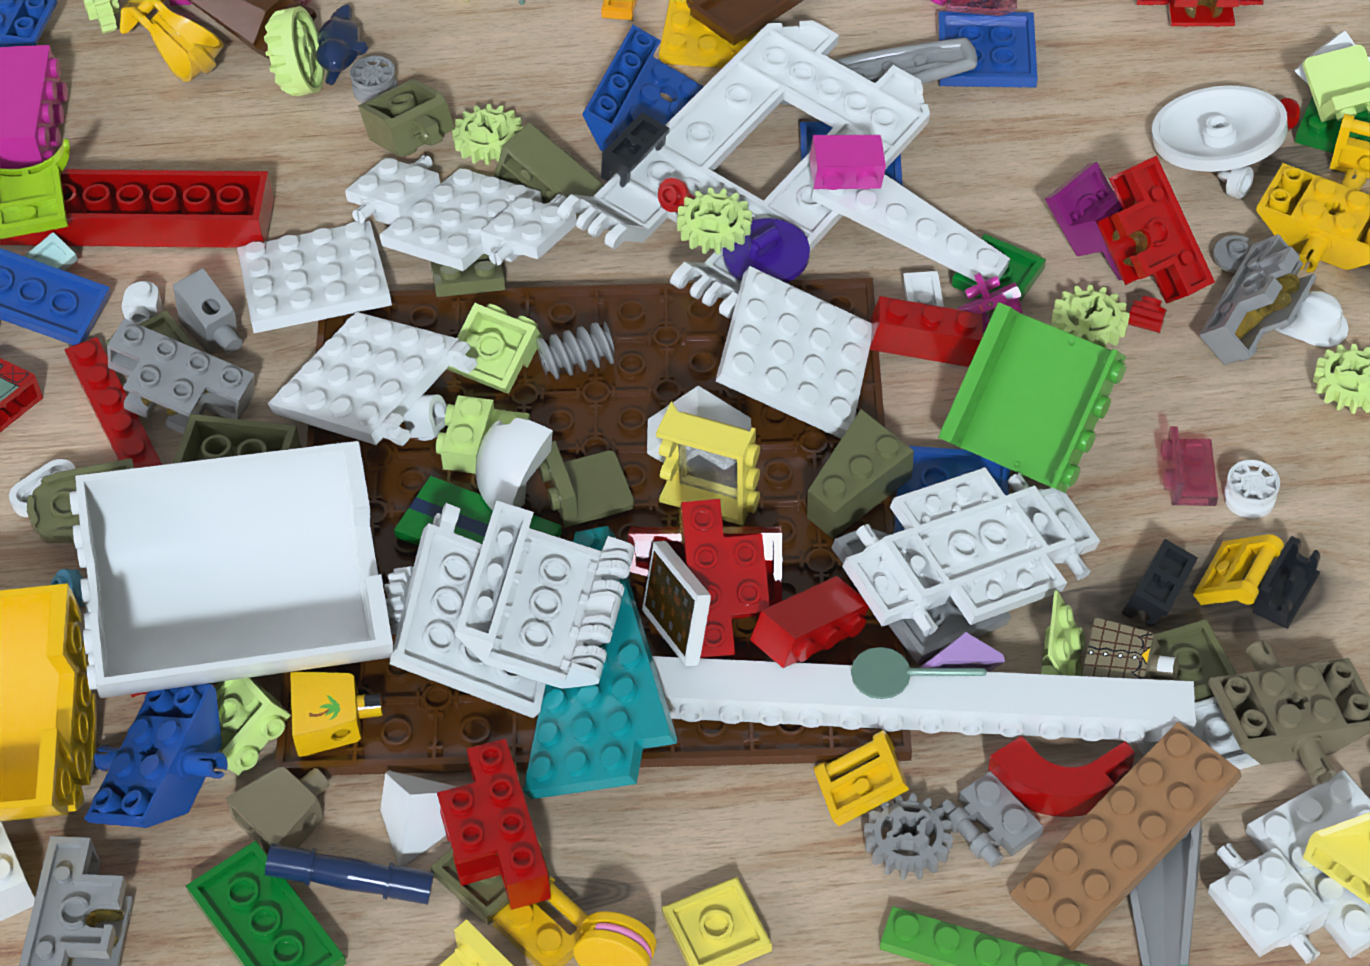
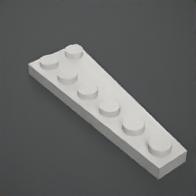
M885 174L881 189L813 190V201L976 281L974 274L979 272L984 281L995 276L1000 279L1008 268L1009 257Z

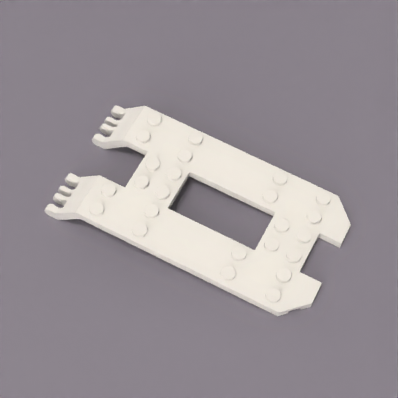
M813 20L799 21V26L782 27V23H768L665 125L670 128L666 136L665 145L659 151H656L654 148L631 172L630 181L625 187L620 186L621 178L616 173L594 196L571 194L559 206L557 215L568 221L576 213H582L578 217L576 225L582 231L588 229V234L594 238L600 236L605 229L610 230L606 234L604 241L607 246L614 250L624 241L644 242L667 218L677 223L678 212H668L662 208L658 200V189L665 179L679 178L685 182L689 192L694 196L695 191H700L703 195L708 194V188H713L714 193L717 194L725 188L727 196L738 193L739 202H748V210L752 211V220L772 218L793 224L805 234L811 251L843 215L812 200L814 189L809 160L810 152L764 201L715 173L714 170L783 100L831 126L832 129L827 135H881L886 170L929 123L930 111L928 104L924 102L921 80L892 65L874 83L827 57L838 44L839 35ZM721 248V254L717 255L714 252L705 263L683 262L673 273L670 280L672 285L681 289L687 285L689 280L695 281L690 289L692 297L699 299L704 294L702 303L707 306H712L718 298H723L724 300L719 307V313L729 319L733 316L741 281L736 279L727 270L723 261V248Z

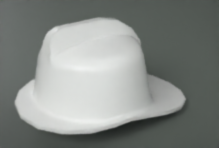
M1311 291L1309 297L1302 302L1297 311L1296 320L1284 329H1274L1320 348H1331L1339 345L1346 338L1349 328L1347 320L1343 316L1341 305L1334 296L1323 291Z

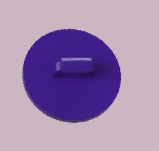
M772 218L752 220L751 234L745 236V243L743 245L735 242L734 251L732 252L726 247L723 248V261L727 270L740 281H742L744 272L751 266L788 283L805 270L810 259V245L805 234L789 222Z

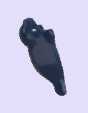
M349 4L338 8L330 19L323 24L317 35L319 47L316 58L320 66L327 71L325 83L333 85L340 72L349 67L358 55L365 54L369 49L366 42L361 41L359 27L352 21V8Z

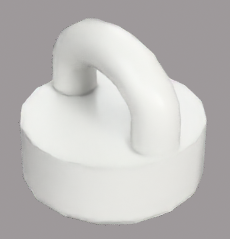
M1245 166L1233 169L1231 172H1218L1219 179L1227 183L1226 193L1228 196L1242 199L1247 195L1254 177L1251 167Z

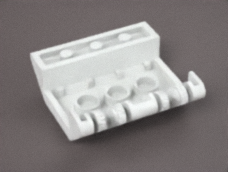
M496 500L454 635L488 666L561 689L598 684L603 671V663H605L607 652L598 646L606 643L609 644L611 641V631L614 630L621 597H623L625 590L623 584H620L617 580L628 577L629 566L632 564L635 553L634 546L628 542L608 536L602 551L539 532L529 528L534 512Z

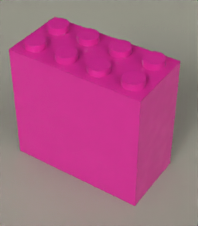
M50 45L0 47L1 169H20L40 164L51 158L55 154V147L60 146L59 124L64 123L62 104L63 101H67L68 90L66 83L60 80V62L58 58L53 57Z

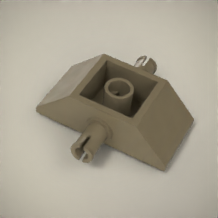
M1263 640L1262 643L1257 641L1246 649V654L1256 671L1211 677L1208 684L1239 747L1261 765L1301 759L1314 785H1318L1319 781L1321 784L1326 783L1336 775V771L1331 766L1326 755L1333 754L1370 733V695L1350 658L1280 667L1269 641Z

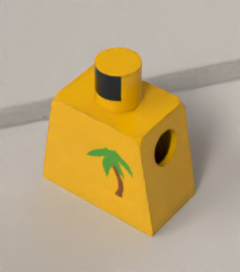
M290 672L292 736L298 757L356 743L361 739L360 719L383 716L381 693L359 695L355 676L351 673Z

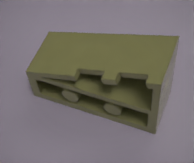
M530 122L503 145L494 177L499 180L541 191L543 204L549 203L557 194L564 195L566 198L571 194L594 196L604 186L594 173L588 172L575 161L569 152L559 148L550 140L545 132L538 130ZM576 213V218L578 219L582 213Z

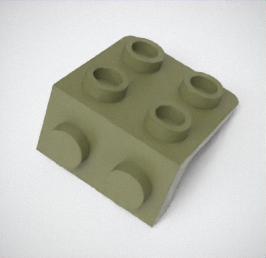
M556 441L552 442L551 452L538 467L542 482H548L550 488L547 489L550 505L553 511L558 510L564 528L629 511L634 507L633 496L615 452L604 451L563 462Z

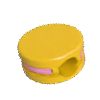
M600 911L590 914L583 921L579 940H576L573 954L579 966H651V960L657 948V941L652 931L637 919L618 912Z

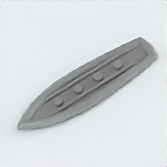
M963 37L872 51L834 61L874 83L892 65H895L920 79L923 85L975 69L977 66V52L970 40ZM783 100V101L780 103V104H782V105H791V106H794V105H792V104L786 102L785 100Z

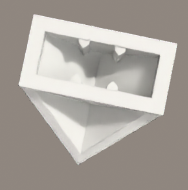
M389 770L385 773L380 811L398 866L405 867L446 836L437 792L457 786Z

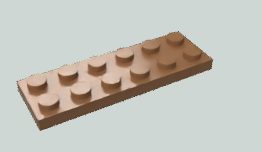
M1177 722L1009 893L1011 899L1066 948L1073 952L1242 777L1241 771Z

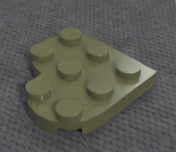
M132 458L61 471L44 477L41 480L42 484L34 489L32 495H29L27 498L28 518L33 529L40 535L41 540L49 544L73 543L75 548L73 525H80L79 514L72 515L69 492L77 491L75 476L134 469Z

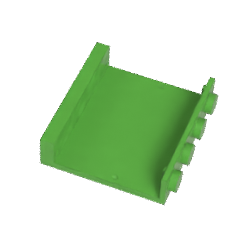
M998 302L938 438L1066 493L1068 487L1073 486L1078 479L1080 473L1078 464L1083 453H1088L1095 441L1096 433L1093 431L1099 418H1104L1111 404L1109 395L1114 384H1119L1125 374L1126 363L1124 362L1126 356L1115 349L1110 350L1021 314L1013 308Z

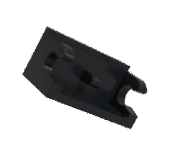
M641 113L602 152L601 178L608 182L613 177L614 172H616L621 178L620 186L625 187L629 183L631 172L654 148L656 151L662 149L670 128Z
M1293 536L1289 538L1259 588V594L1253 609L1254 614L1286 629L1291 625L1320 575V571L1317 570L1321 558L1318 550H1314L1310 558L1302 556L1299 552L1301 540Z
M1164 539L1145 569L1122 614L1132 618L1137 614L1138 610L1144 611L1149 615L1146 625L1154 626L1162 615L1167 616L1198 557Z

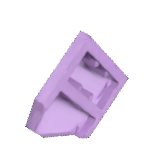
M965 632L919 668H984L987 672H991L1003 664L1005 659L1002 653Z

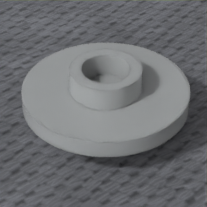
M1239 235L1224 237L1214 247V260L1220 268L1235 274L1251 246L1256 242L1248 237Z

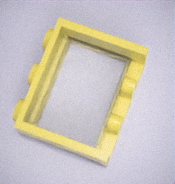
M671 401L656 431V437L663 439L658 453L666 457L660 471V478L667 480L659 497V502L680 508L681 502L720 499L722 520L743 526L749 512L755 513L760 499V492L756 491L760 476V469L756 468L760 453V445H756V428H751L750 431H747V429L686 412L681 413L678 412Z

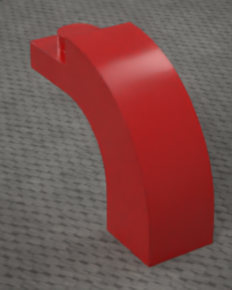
M1020 736L990 755L988 772L991 771L1026 809L1056 817L1087 815L1132 769L1136 752L1124 741L1087 765L1064 767L1045 760L1023 736Z

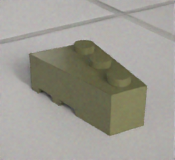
M861 409L808 489L807 518L829 537L835 539L912 478L914 450Z

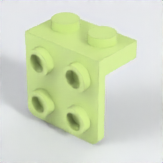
M1355 45L1308 57L1303 62V69L1321 122L1336 118L1337 121H1342L1344 114L1356 116L1357 113L1366 110L1370 113V62L1362 45Z

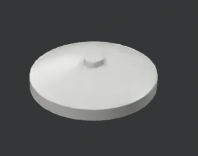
M1231 85L1208 87L1186 93L1165 105L1155 116L1152 124L1154 148L1164 160L1184 169L1205 172L1233 170L1259 162L1274 153L1282 145L1288 132L1286 109L1276 97L1259 89Z

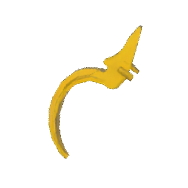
M129 0L123 5L121 9L120 32L122 34L128 33L139 22L149 31L158 52L168 68L183 82H190L201 72L208 75L217 66L214 58L224 47L223 42L207 28L189 18L170 11L163 4L165 0ZM155 8L158 12L148 20L146 16Z

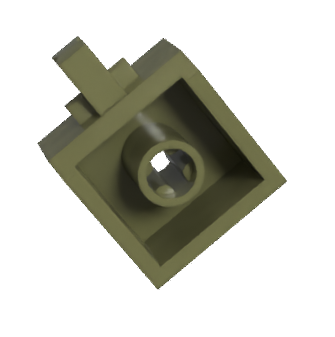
M411 79L358 105L369 140L399 157L415 153L417 148L424 144L433 146L443 141L446 133L455 129L447 102L442 94L415 79Z

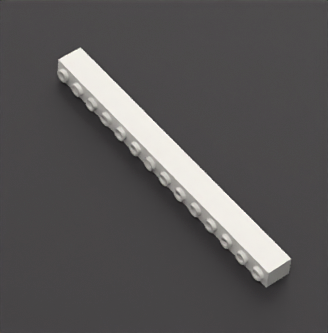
M652 656L671 719H683L688 722L700 720L722 721L728 724L755 722L768 726L796 724L808 728L838 726L849 730L879 728L889 732L921 730L930 734L941 731L961 732L965 735H978L980 733L1001 734L1005 737L1024 735L1042 736L1046 739L1066 737L1082 738L1086 741H1098L1101 739L1123 740L1127 743H1138L1141 741L1158 742L1177 722L1192 733L1196 725L1194 681L987 672L985 676H910L909 684L902 693L893 698L876 699L861 693L853 684L851 677L852 665L794 663L782 668L776 662L700 658L698 665L685 666L679 657Z

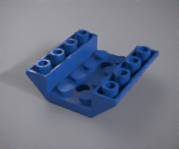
M632 25L582 114L601 151H604L641 113L666 125L704 87L654 58L653 55L661 40L635 25ZM660 93L670 96L673 102L664 100Z

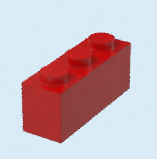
M879 296L869 321L872 323L869 350L965 367L970 366L983 337V317L980 313Z
M836 576L761 610L750 640L777 664L785 668L798 661L803 662L807 660L812 654L820 650H828L837 642L847 637L852 638L858 635L865 626L866 619L864 617L869 606L859 593Z

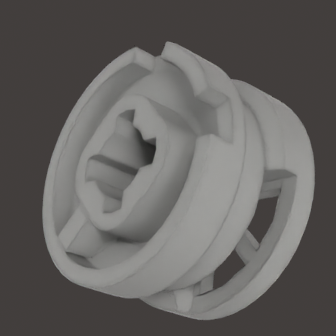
M367 56L361 58L350 69L353 94L360 103H364L397 87L395 67L385 57ZM368 62H377V63H376L375 65H370ZM381 63L387 64L388 66H381Z

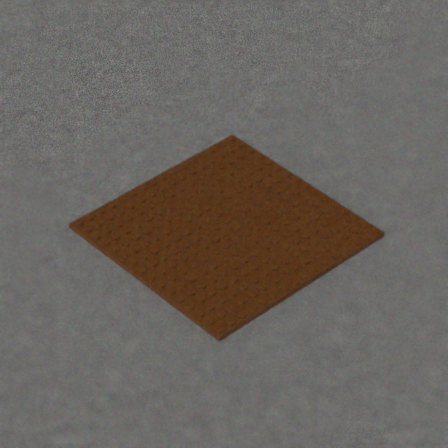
M873 278L792 280L787 283L868 322L875 309ZM671 283L505 288L502 291L436 297L435 290L389 291L392 303L390 306L359 312L457 338L474 303L487 307L488 304H493L505 310L507 316L515 319L518 316H524L537 323V329L548 346L551 334H556L562 342L563 332L566 330L571 331L576 338L578 327L583 326L590 334V325L596 322L603 330L605 321L614 345L615 357L614 364L612 365L603 356L601 357L600 368L597 369L591 360L587 363V372H583L578 364H574L573 376H569L564 368H560V379L556 380L550 371L545 375L538 350H536L528 368L522 366L509 394L446 369L423 395H441L446 406L448 404L455 405L458 395L490 399L494 402V409L530 414V421L553 430L552 442L556 441L563 462L604 451L615 452L634 499V507L631 510L564 528L558 510H552L547 489L550 487L548 482H542L538 468L526 482L525 503L521 508L534 512L533 515L561 525L562 534L559 537L561 539L573 542L575 532L608 526L615 534L616 539L628 542L630 527H682L680 508L659 502V497L667 480L660 478L663 463L647 454L648 419L670 405L671 401L673 403L695 387L700 386L750 417L751 428H756V445H760V453L756 463V468L760 469L759 481L756 486V491L760 492L755 513L749 512L743 526L722 520L723 527H781L782 601L836 576L859 593L842 567L843 563L831 548L835 539L829 537L807 518L808 489L841 438L716 382L732 317L729 319L719 313V307L724 300L723 298H718L712 306L702 303L704 294L699 299H695L690 295V289L694 283H687L681 289ZM355 313L318 321L315 354ZM869 350L855 417L862 409L885 427L879 352ZM402 422L399 427L407 430L406 425ZM308 424L306 447L359 441L370 505V528L378 575L382 576L383 588L385 584H390L388 574L394 573L395 568L414 567L419 546L395 538L394 529L430 476L481 495L475 474L443 469L441 454L436 453L437 437L426 441L410 438L403 446L393 443L389 439L382 438L377 445ZM445 426L440 432L446 433L448 426ZM700 453L687 461L689 474L737 487V462L725 469ZM891 495L836 538L856 531L866 524H869L871 529L890 535L894 534L893 516L890 508ZM629 572L628 579L652 656L678 657L642 610L648 576ZM384 588V594H385V599H386V598H387V593H386L385 588ZM868 608L864 617L866 619L865 626L858 635L852 638L847 637L837 642L832 648L820 650L812 654L807 660L796 663L852 665L860 653L871 648H889L900 653L903 657L904 648L889 625L881 626L871 609ZM759 617L732 620L735 655L733 659L724 660L775 662L750 640ZM391 634L394 647L396 634ZM391 658L293 671L351 673L355 676L359 695L381 693L383 716L360 719L361 739L358 742L298 757L292 736L290 672L283 674L281 705L291 716L285 721L284 732L277 738L274 769L285 767L294 776H304L313 768L320 770L323 775L385 774L388 770L402 774L470 772L467 748L505 738L516 771L528 769L538 715L531 718L389 664ZM671 719L677 736V743L643 749L640 768L822 763L824 761L831 763L872 741L873 735L881 732L882 729L858 728L849 730L838 726L808 728L796 724L768 726L755 722L728 724L713 720L688 722L683 719ZM910 730L885 731L893 743L897 760L911 761L912 745ZM878 755V756H876V757H874V758H872V759H870V760H868V761H866V762H870V761H872V760H874V759L880 757V755Z

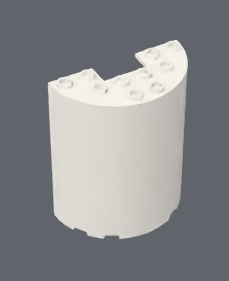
M359 441L75 476L77 491L69 492L72 515L79 514L80 525H73L74 543L78 552L80 568H87L88 578L80 579L82 598L86 613H84L85 630H83V637L89 662L87 677L89 689H97L100 698L391 658L393 641L382 576L378 575L370 528V505Z

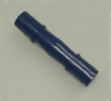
M271 843L265 867V876L303 882L310 886L311 882L348 891L383 895L385 900L392 898L425 905L429 903L434 872L397 866L392 862L389 863V866L353 857L317 853L315 848L309 850Z

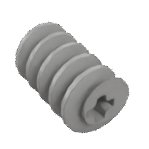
M605 321L603 330L596 322L590 325V334L583 326L578 327L576 338L571 331L566 330L563 332L562 342L556 334H551L549 346L544 339H536L545 375L550 371L556 380L560 379V368H564L569 376H573L574 364H578L583 372H587L589 360L593 362L597 369L600 368L601 357L603 356L606 357L610 365L614 364V345Z

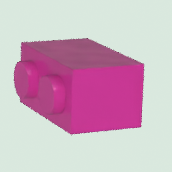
M813 135L809 157L813 189L867 190L882 188L886 163L881 135Z

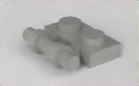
M991 771L960 791L959 801L965 806L964 808H958L950 799H946L938 807H942L945 810L944 817L946 820H951L952 832H959L970 844L969 850L978 859L983 858L991 867H995L1003 859V855L996 849L1000 845L1013 856L1043 833L1044 826ZM978 820L988 833H981L973 822Z

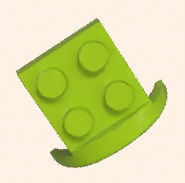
M68 138L63 139L60 149L51 158L40 164L20 169L0 168V239L68 227L61 173L67 165L70 154Z

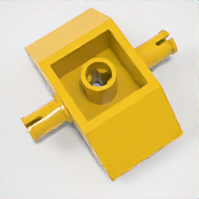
M1284 163L1281 165L1258 203L1256 211L1274 236L1279 234L1289 247L1300 253L1299 259L1303 263L1300 270L1303 271L1308 261L1310 264L1306 269L1307 273L1314 272L1318 267L1319 261L1344 270H1351L1370 264V195L1360 191L1367 181L1366 175L1361 170L1356 178L1352 179L1356 169H1349L1343 181L1339 184Z

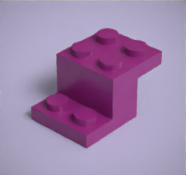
M1089 163L1047 196L1045 201L1076 256L1103 252L1120 281L1123 279L1096 222L1123 209L1115 191L1112 190L1098 163Z

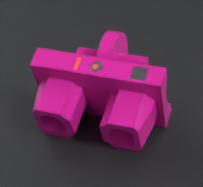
M980 272L974 274L977 285L965 289L968 299L982 294V297L957 307L958 310L982 314L983 332H985L990 321L986 311L995 308L998 302L1023 314L1018 298L1021 296V293L1015 282L989 293V290L1001 285L999 279L995 276L984 281Z

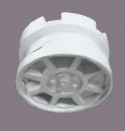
M1240 461L1228 473L1223 493L1226 499L1225 504L1230 511L1240 517L1249 519L1264 517L1275 506L1280 488V478L1274 468L1262 461ZM1248 466L1259 467L1258 471L1252 470ZM1263 469L1269 472L1271 476H1267L1266 474H1264L1262 472Z

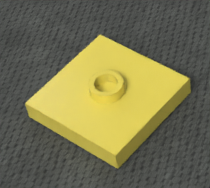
M738 877L661 907L662 915L687 966H737L772 951V943Z

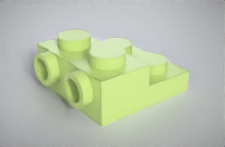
M474 303L457 338L460 341L469 343L471 349L465 355L476 359L478 365L469 374L451 366L447 370L509 394L522 366L528 368L537 350L536 339L543 338V336L537 329V323L527 317L518 316L515 319L507 316V312L496 305L488 304L487 307Z
M458 395L455 405L448 404L446 408L445 425L448 426L446 433L439 432L437 436L436 453L441 454L443 469L475 474L477 454L481 442L493 423L501 420L503 424H510L515 418L530 421V414L494 409L493 400Z
M252 677L217 682L214 686L216 688L222 745L218 752L226 756L228 762L227 769L238 776L243 770L251 769L256 765L259 759V751L269 740L278 738L284 732L285 721L291 716L274 696L265 691Z

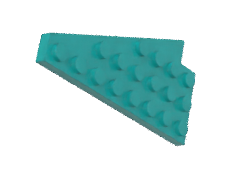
M608 526L575 532L573 542L602 551L607 537H616ZM628 577L617 580V582L623 584L625 590L623 597H621L614 630L611 631V641L609 644L606 643L598 646L607 652L600 682L595 685L563 689L549 684L545 685L523 792L530 799L637 784L643 749L677 743V736Z

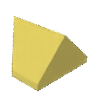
M1370 812L1314 832L1309 838L1303 855V859L1369 905Z

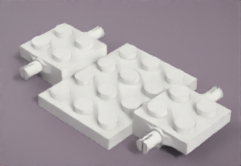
M422 155L420 159L411 164L399 162L392 158H385L345 190L348 202L361 205L352 213L353 218L357 222L363 223L373 214L376 221L390 225L380 234L382 246L461 271L466 270L483 254L489 255L493 264L497 263V265H500L504 260L512 262L519 255L539 259L571 231L577 222L576 214L568 221L557 215L559 206L567 199L564 195L557 194L549 203L543 204L541 191L461 168L440 184L439 173L427 170L432 167L433 162L429 156L425 157V155Z
M982 468L895 497L890 508L905 530L885 536L879 541L869 524L861 526L856 531V535L860 538L866 549L861 553L846 557L842 567L881 626L911 618L915 620L923 635L928 636V634L934 633L938 626L934 623L927 610L945 604L949 595L968 623L972 625L1054 595V591L1062 592L1067 582L1054 564L1065 563L1077 580L1084 579L1091 571L1079 555L1095 550L1100 540L1066 493L1052 487L1048 489H1037L1036 486L1029 487L1022 474L1018 473L1011 476L1008 480V484L1011 485L1015 492L1005 496L988 470Z
M1345 770L1337 773L1330 781L1312 787L1247 825L1246 834L1263 855L1256 859L1244 861L1232 847L1231 843H1227L1226 846L1223 845L1217 851V855L1231 871L1228 875L1210 884L1208 894L1259 958L1275 948L1292 945L1304 962L1309 964L1311 960L1314 961L1320 955V952L1306 936L1321 927L1327 930L1350 959L1370 947V905L1303 859L1309 838L1314 832L1370 812V799Z

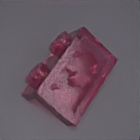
M1170 426L1168 438L1161 441L1160 455L1161 461H1167L1168 468L1164 469L1163 485L1164 490H1170L1171 505L1216 506L1218 491L1212 440L1179 439L1178 426Z

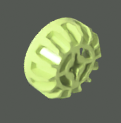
M301 6L275 11L265 25L267 34L264 36V41L268 44V51L265 54L270 58L271 66L269 69L270 72L275 73V83L281 86L282 91L291 96L318 93L322 89L324 82V68L320 66L316 58L319 47L317 41L318 32L311 16Z

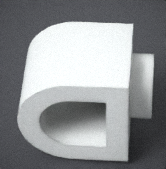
M139 281L131 284L125 290L121 305L125 319L139 324L164 311L158 288L154 283Z
M422 395L404 414L403 423L406 425L407 430L410 431L411 438H418L421 441L431 440L437 437L439 432L446 426L445 412L447 406L441 395Z

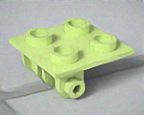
M1057 590L1054 591L1051 623L1045 630L1041 674L1082 676V666L1079 659L1080 651L1085 649V634L1081 627H1077L1071 606L1064 603Z

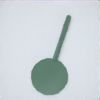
M883 647L871 648L860 653L854 660L851 669L852 681L856 688L866 696L876 699L893 698L902 693L909 684L910 676H985L987 673L984 668H910L908 662L900 653Z

